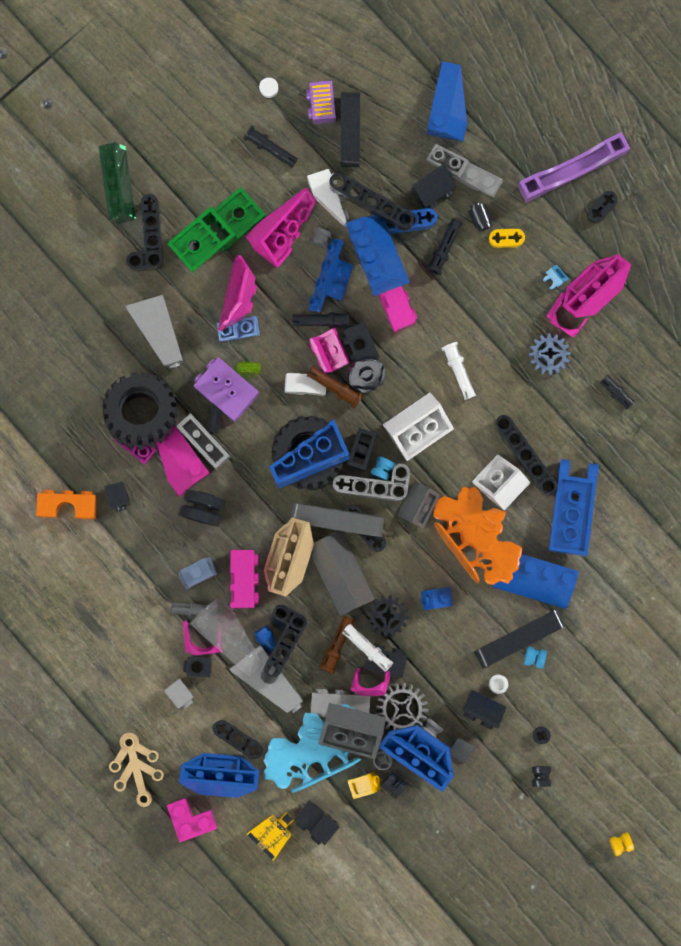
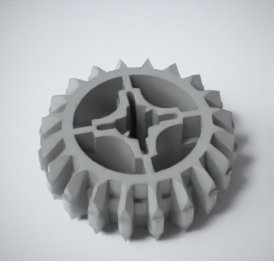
M404 682L400 689L397 683L394 684L395 690L388 686L387 689L390 693L384 695V700L378 698L379 702H383L382 706L376 705V709H382V712L377 713V715L386 717L388 724L384 728L387 730L391 725L393 727L392 730H396V728L401 729L414 726L416 723L422 727L423 724L419 719L426 720L427 717L422 715V712H428V709H422V705H427L428 702H421L420 699L424 698L425 695L417 696V693L420 691L419 688L415 689L414 692L411 691L413 688L412 684L409 685L408 689H405L406 683ZM400 692L410 694L408 698H406V700L402 702H399L392 697L394 694ZM414 698L418 704L417 716L413 715L409 710V706ZM388 701L395 707V712L390 719L386 713ZM394 702L401 705L403 703L406 704L407 706L405 709L410 714V716L406 713L403 714V712L402 714L397 715L399 708L396 704H394ZM401 716H406L412 720V722L406 725L395 724V721Z

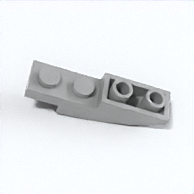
M435 144L426 159L427 162L436 168L444 163L452 178L493 198L503 182L501 178L469 163L467 159Z

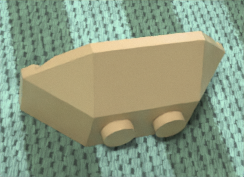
M291 518L287 524L275 533L264 567L269 592L286 597L302 582L314 546L309 522Z

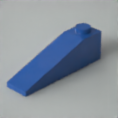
M442 61L426 134L463 142L467 127L461 65Z

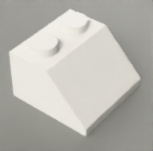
M497 454L472 483L491 501L505 510L530 484V481L518 468Z

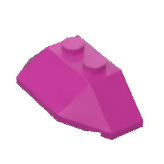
M618 254L594 261L566 287L563 302L564 309L576 318L596 315L623 289L631 264Z
M237 255L232 264L218 326L220 331L244 319L247 313H251L253 303L250 301L251 297H254L257 285H254L256 278L241 255Z

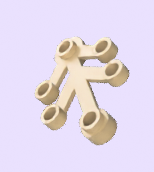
M125 733L120 738L121 750L116 759L110 763L109 769L114 773L120 771L121 763L127 753L130 762L120 779L114 783V788L117 791H123L126 788V782L133 772L138 790L137 804L141 807H147L152 802V795L146 791L141 770L151 775L155 781L162 780L164 773L162 770L155 769L139 760L136 751L147 756L150 762L157 761L159 754L157 751H151L139 744V739L134 733ZM127 739H131L133 741V744L131 746L126 745ZM150 753L156 754L155 760L150 759ZM113 763H117L119 765L118 770L112 769ZM157 771L161 773V778L159 779L154 776V773ZM118 782H122L124 784V787L122 789L117 788ZM141 796L147 797L146 803L141 802Z

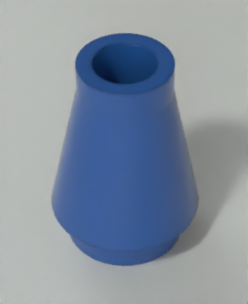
M266 625L257 630L254 635L256 636L255 640L271 655L277 643L271 628L269 629Z

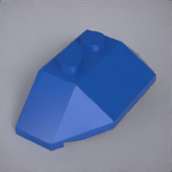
M418 725L389 731L379 745L381 750L441 792L444 791L454 777L450 747Z
M202 753L181 765L179 783L199 795L239 798L258 789L259 770L254 768L242 756Z

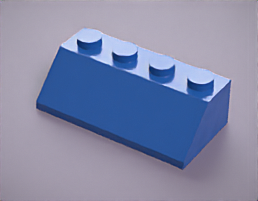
M361 217L345 223L349 238L373 296L410 283L384 220Z
M521 554L519 569L512 573L513 579L508 584L499 581L492 586L567 609L579 571Z

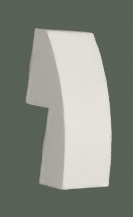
M287 373L285 377V393L326 395V388L307 377V374Z

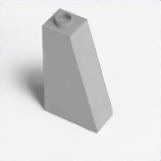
M163 295L127 305L126 308L165 368L169 367L171 370L180 367V364L184 363Z
M261 645L230 668L232 673L285 712L292 711L294 713L302 707L300 703L303 700L282 672L273 684H267L261 679V672L269 658V655ZM272 666L269 671L270 674H273L275 667Z

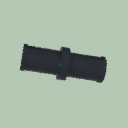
M606 375L600 381V384L612 394L611 397L613 399L616 398L626 410L635 402L623 390L624 387L622 385L619 386L609 375Z

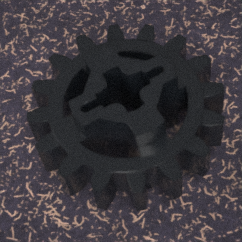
M389 595L388 599L381 596L382 601L379 602L375 599L376 605L369 606L373 610L372 612H367V615L372 616L368 623L373 622L374 625L371 629L377 628L378 635L383 631L385 637H387L388 632L395 636V630L401 633L400 627L407 626L404 620L409 619V617L405 616L404 613L408 612V609L402 608L405 603L399 604L398 597L392 600V595ZM386 603L385 609L376 611L381 604ZM393 604L399 608L401 614L393 610ZM389 606L390 614L394 617L390 618L388 625H386L387 621L383 614L387 612ZM375 618L382 620L384 623L383 628L378 625ZM393 621H400L396 627L390 629Z

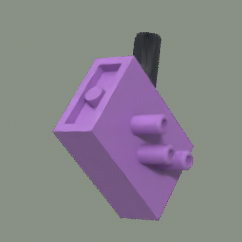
M219 357L216 360L212 359L206 366L208 370L204 374L200 373L194 380V388L212 403L207 431L211 433H218L222 412L235 423L260 395L258 390Z

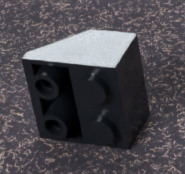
M471 689L461 711L464 712L463 716L473 721L477 718L481 720L480 725L492 730L493 727L499 728L507 707Z

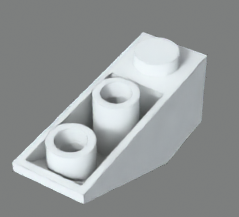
M326 169L308 175L307 180L314 199L345 227L349 216L347 210L342 209L341 202H343V198L333 193L329 186L330 177L334 173L331 174L330 170ZM337 180L333 182L334 186L337 184Z

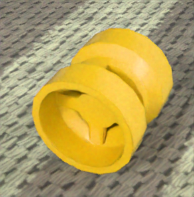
M628 832L622 833L620 837L614 836L609 838L616 857L622 855V852L634 851V846Z

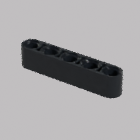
M335 173L330 177L329 186L333 193L400 230L407 231L412 227L414 217L407 209L341 173ZM335 180H341L343 182V185L341 187H335L333 185V182ZM352 189H357L360 194L354 197L349 192ZM374 198L377 203L370 206L366 203V200ZM386 207H390L393 210V213L391 215H385L383 213V209ZM405 216L409 218L410 222L402 224L399 219Z
M507 415L499 416L494 423V428L538 491L544 496L552 495L557 490V483L513 420ZM499 420H506L508 428L501 429L498 425ZM516 435L519 438V444H511L509 441L510 436ZM522 451H528L530 453L529 460H523L521 458ZM532 467H540L541 475H533ZM550 482L553 486L552 491H545L543 483Z
M557 608L479 648L474 653L482 669L562 629L566 624Z

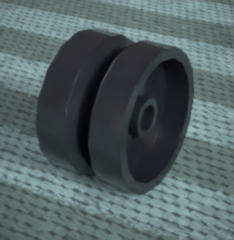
M185 489L183 499L185 502L193 504V507L182 505L178 516L219 527L221 517L211 512V510L223 511L226 500L217 498L209 493Z

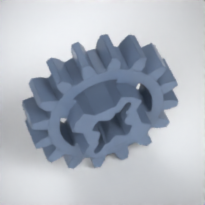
M550 333L547 334V338L540 335V341L536 339L533 341L536 346H530V350L533 351L528 355L533 357L530 364H536L535 370L542 369L541 374H544L545 371H548L549 376L552 375V371L558 374L559 368L563 370L566 368L563 363H569L570 361L566 358V356L571 354V352L566 351L569 345L562 344L565 340L564 338L560 341L557 340V334L554 338H551ZM545 343V348L537 351L539 346ZM553 343L556 344V345H558L559 348H560V350H558V349L553 345ZM548 350H550L551 354H554L551 359H549L548 355H545ZM562 358L560 363L554 366V361ZM538 359L543 360L546 363V366L541 364Z

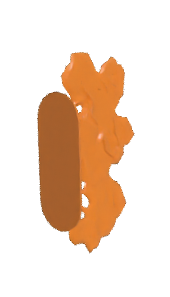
M463 487L458 494V500L446 496L438 499L433 510V516L436 519L446 521L448 528L445 530L438 522H435V527L470 577L478 584L480 579L474 567H480L485 570L484 580L487 584L494 585L499 581L508 584L513 579L512 573L519 569L522 547L513 542L497 540V535L502 533L503 525L501 521L504 520L506 512L496 508L487 511L482 510L483 497L476 487ZM457 521V524L452 526V522ZM458 532L462 544L457 546L450 537V533ZM466 546L473 547L476 551L475 560L469 562L461 550ZM482 559H490L492 563L483 565L484 563H479V561ZM492 567V570L488 571L486 568Z

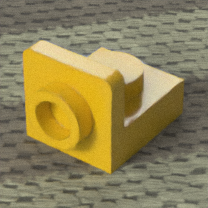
M375 771L348 780L353 799L381 790V782Z

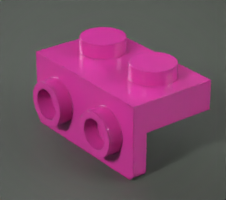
M331 329L318 337L309 339L311 350L319 360V368L325 374L333 373L351 363L336 329Z

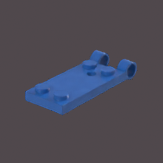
M560 459L548 551L587 557L599 464H588L587 479L569 476L570 460ZM577 494L578 500L574 501L571 495Z

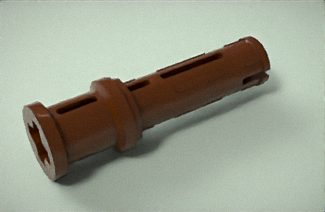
M314 366L311 367V372H308L307 377L337 394V399H343L351 404L352 408L357 406L362 398V393H356L349 388V385H342Z
M343 616L330 648H327L325 651V658L318 668L334 674V668L338 659L342 657L340 652L347 639L342 632L349 624L353 625L354 619Z

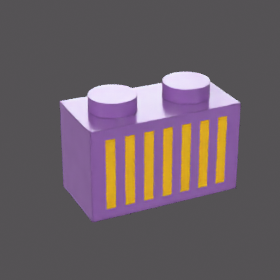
M332 81L309 83V89H306L307 101L311 100V107H308L309 119H313V124L336 122Z

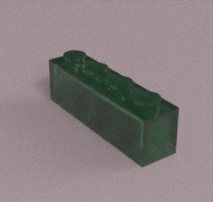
M117 142L98 146L109 220L118 224L136 220L126 146Z

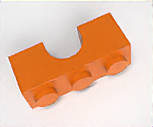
M43 490V493H37L36 516L58 518L59 508L65 503H71L75 508V518L96 519L97 496L92 495L93 492L81 491L80 495L73 494V491L62 490V494H54V490Z

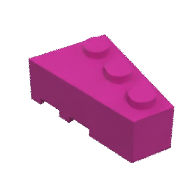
M402 286L378 295L394 334L416 324L415 320L418 319L414 308H410L408 303L410 298Z

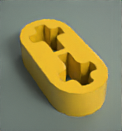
M496 229L489 235V243L494 248L520 247L525 240V234L520 229ZM517 233L521 239L516 243L514 239H508V237H513ZM495 234H499L500 238L505 237L499 243H496V240H492Z

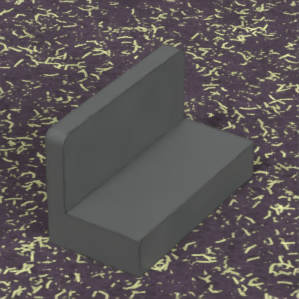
M414 482L397 516L424 529L440 494L429 487Z

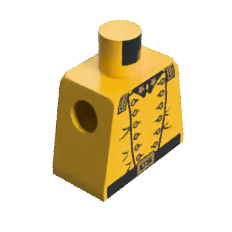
M287 812L279 819L272 814L252 828L247 835L274 860L292 835L287 827L294 819Z

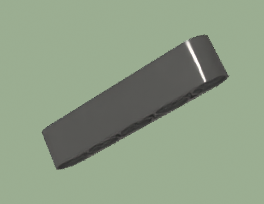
M292 502L290 519L296 518L309 522L310 526L382 537L384 517Z

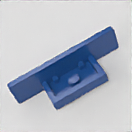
M332 239L327 247V255L322 262V270L319 278L316 280L314 294L309 301L310 306L308 310L311 312L321 311L325 296L337 301H342L354 265L338 259L344 242L341 239Z

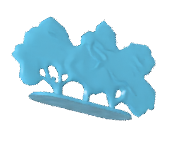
M347 704L341 705L343 707L350 708V706ZM304 714V725L298 731L299 743H292L285 738L271 739L268 752L264 758L267 768L263 773L265 775L264 778L266 780H273L278 788H287L291 784L292 778L303 779L302 783L292 788L291 793H294L361 761L360 757L348 760L349 752L318 744L324 723L318 714ZM337 755L343 760L342 764L331 769L327 766V763L333 756ZM304 763L306 764L305 769L302 768V765ZM312 763H320L324 772L310 778L307 774L308 767ZM291 766L299 767L302 773L299 771L297 773L293 772L290 769ZM287 772L291 773L292 776L288 777Z

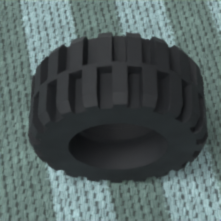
M135 372L130 373L131 377L128 378L124 375L120 377L119 383L114 381L111 384L112 389H108L105 393L106 399L103 400L102 412L106 427L110 435L116 438L118 443L121 445L126 443L128 448L133 449L134 446H138V449H144L146 445H149L150 448L155 447V442L158 441L161 444L165 441L164 436H170L172 427L176 425L177 408L171 388L167 387V383L164 380L159 381L158 376L153 374L151 377H148L147 373L141 372V375H136ZM139 397L153 400L158 406V413L150 422L136 425L127 422L123 418L122 409L130 400Z
M310 415L309 417L300 416L295 420L291 419L285 426L279 429L278 434L274 437L271 450L273 463L290 452L292 444L298 438L306 435L313 436L318 430L328 425V422L323 418L319 419ZM344 462L289 485L296 487V489H306L307 491L323 488L338 476Z

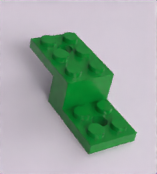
M240 187L215 209L210 206L171 239L167 245L187 268L194 273L219 250L222 253L225 252L265 218L266 214ZM242 209L245 214L242 218H236L234 211ZM192 241H197L200 247L198 250L192 251L189 249V244Z

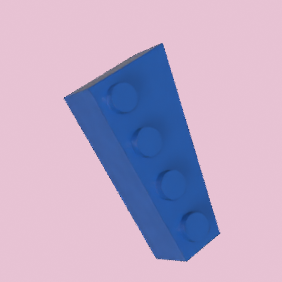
M333 419L328 425L318 430L312 437L303 441L298 447L288 452L269 466L279 489L350 459V456Z

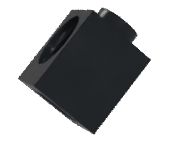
M123 481L104 486L111 510L115 509L116 512L126 510V506L131 505Z
M188 657L187 661L184 660L183 672H187V676L211 677L212 658ZM196 661L201 662L203 665V669L199 673L194 672L192 669V665Z

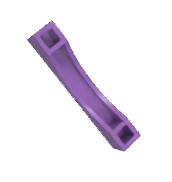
M620 132L560 165L519 181L518 188L527 203L628 154L630 147L623 133Z

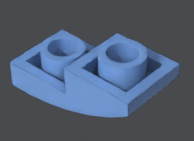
M257 317L244 318L222 331L218 330L219 341L224 342L260 336Z

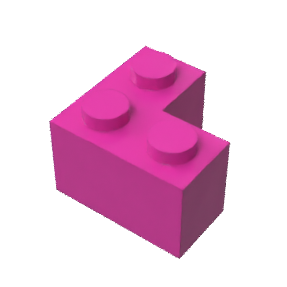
M187 797L167 805L179 842L218 828L212 809L193 815Z

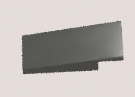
M342 531L313 543L311 557L340 616L375 600Z

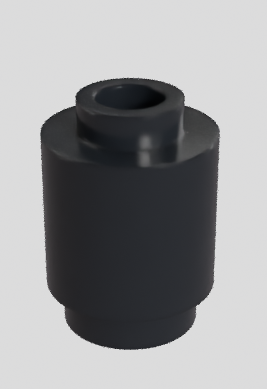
M478 202L470 206L471 209L468 213L474 227L479 232L493 226L491 223L493 220L486 204Z

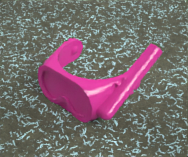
M561 292L548 312L547 318L550 320V323L570 336L575 337L589 318L586 317L583 323L575 329H567L561 326L557 320V310L565 296V293Z
M183 621L185 652L191 653V655L220 652V627H218V640L216 643L208 648H200L191 641L188 623Z
M356 669L351 686L352 692H356L360 696H382L386 694L390 681L389 671H386L385 682L373 688H363L360 686L361 669Z

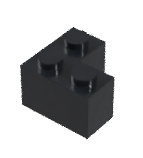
M310 799L295 817L296 825L303 831L309 830L311 839L318 845L321 843L326 845L340 827L336 820Z

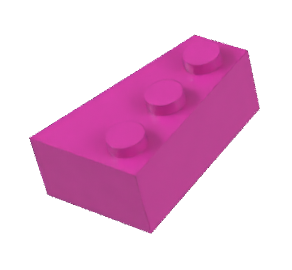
M231 550L230 608L250 609L255 608V604H259V593H255V585H259L258 573H255V566H258V554H255L254 550Z

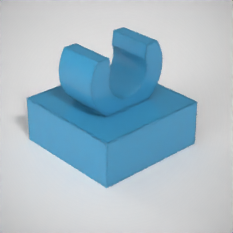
M558 265L550 268L546 272L547 276L543 279L544 282L549 279L553 281L550 289L559 287L569 280Z

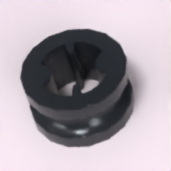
M537 727L533 731V739L536 743L546 744L550 740L551 734L547 728ZM538 731L546 732L545 736L547 737L545 740L540 739L539 741L537 739L538 735L536 734Z

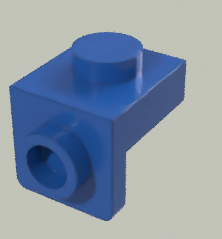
M450 587L422 591L421 603L423 609L430 610L453 606Z

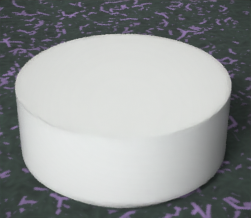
M273 78L263 79L259 85L260 93L266 98L274 97L278 92L276 80Z
M494 675L490 678L489 689L493 693L502 694L507 690L508 681L504 676Z

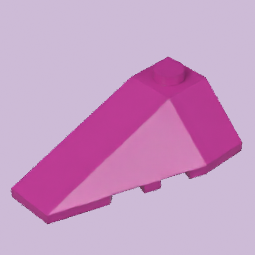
M304 188L259 222L246 236L253 249L277 268L290 255L294 239H298L300 235L299 230L303 222L307 221L316 204V200L309 189Z
M175 426L172 427L170 436H164L165 441L161 444L158 441L156 443L168 482L180 497L185 493V489L190 490L211 474Z

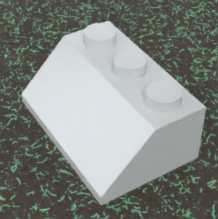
M428 393L383 424L388 435L406 461L454 429L442 406L431 393Z

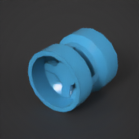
M378 456L376 466L372 468L370 474L381 480L388 481L390 477L389 472L394 468L395 463Z
M527 646L523 665H535L536 668L543 669L547 650H535L534 647Z

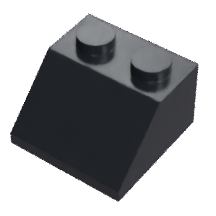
M443 163L416 182L412 187L411 194L422 209H435L439 205L440 200L443 198L447 200L455 194L456 184Z

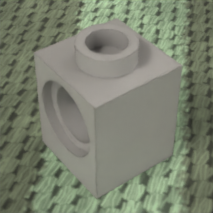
M181 678L164 690L178 709L183 707L185 710L194 703L191 699L195 696Z

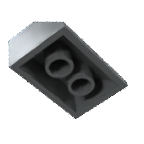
M329 703L318 744L375 759L382 739L386 717Z

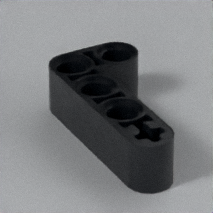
M341 92V167H360V92Z
M146 194L141 199L144 251L132 252L126 258L128 267L136 272L158 270L164 263L159 201L155 195ZM149 200L155 203L152 204L153 213H150L149 207L146 205L149 203ZM151 218L157 220L154 227L147 226V221ZM152 237L158 239V243L155 246L148 244L149 239ZM152 256H158V264H150V258ZM135 257L140 258L138 266L131 265V260Z
M282 604L275 606L270 615L271 624L282 630L283 633L261 672V679L267 684H273L277 681L307 625L305 616ZM276 614H281L284 618H278ZM293 623H298L301 627L297 628ZM288 638L292 643H287L284 639ZM275 654H281L284 659H278ZM272 666L275 667L273 674H270L269 671Z

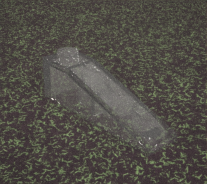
M219 597L202 609L190 623L247 676L251 677L262 665L263 662L236 614Z

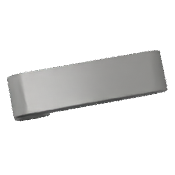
M405 464L396 465L392 472L391 482L339 475L333 481V488L339 494L402 501L408 492L410 470ZM397 469H404L406 476L398 478L396 476ZM340 480H344V484L350 485L351 480L353 481L352 491H348L349 487L344 486L343 489H339V486L336 485V483H339ZM358 482H362L366 485V489L363 492H358L355 489V485ZM382 485L385 488V492L378 495L375 493L374 487ZM394 488H402L404 495L396 497L393 494Z

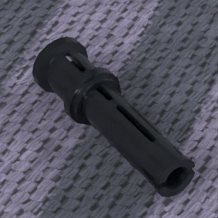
M251 125L243 138L245 141L249 140L255 144L257 149L266 150L290 166V168H293L294 164L298 161L297 157L269 140L267 134L263 135L253 125Z
M454 218L451 219L438 250L436 249L433 252L434 256L430 264L426 266L429 272L441 276L444 263L449 259L448 253L463 224L461 221Z
M331 312L329 315L293 314L292 325L329 326L331 329H334V327H346L348 329L350 328V312L346 314Z

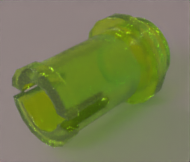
M243 360L237 362V373H241V375H260L261 362L252 363L243 362Z

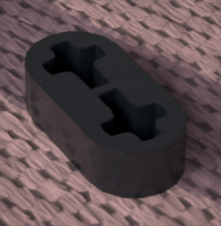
M604 192L591 206L587 213L590 222L600 223L615 207L618 198L614 192ZM611 196L613 204L608 203L604 206L603 203L606 200L604 197L609 198ZM599 208H601L602 211L599 214L600 218H593L592 211L596 212Z

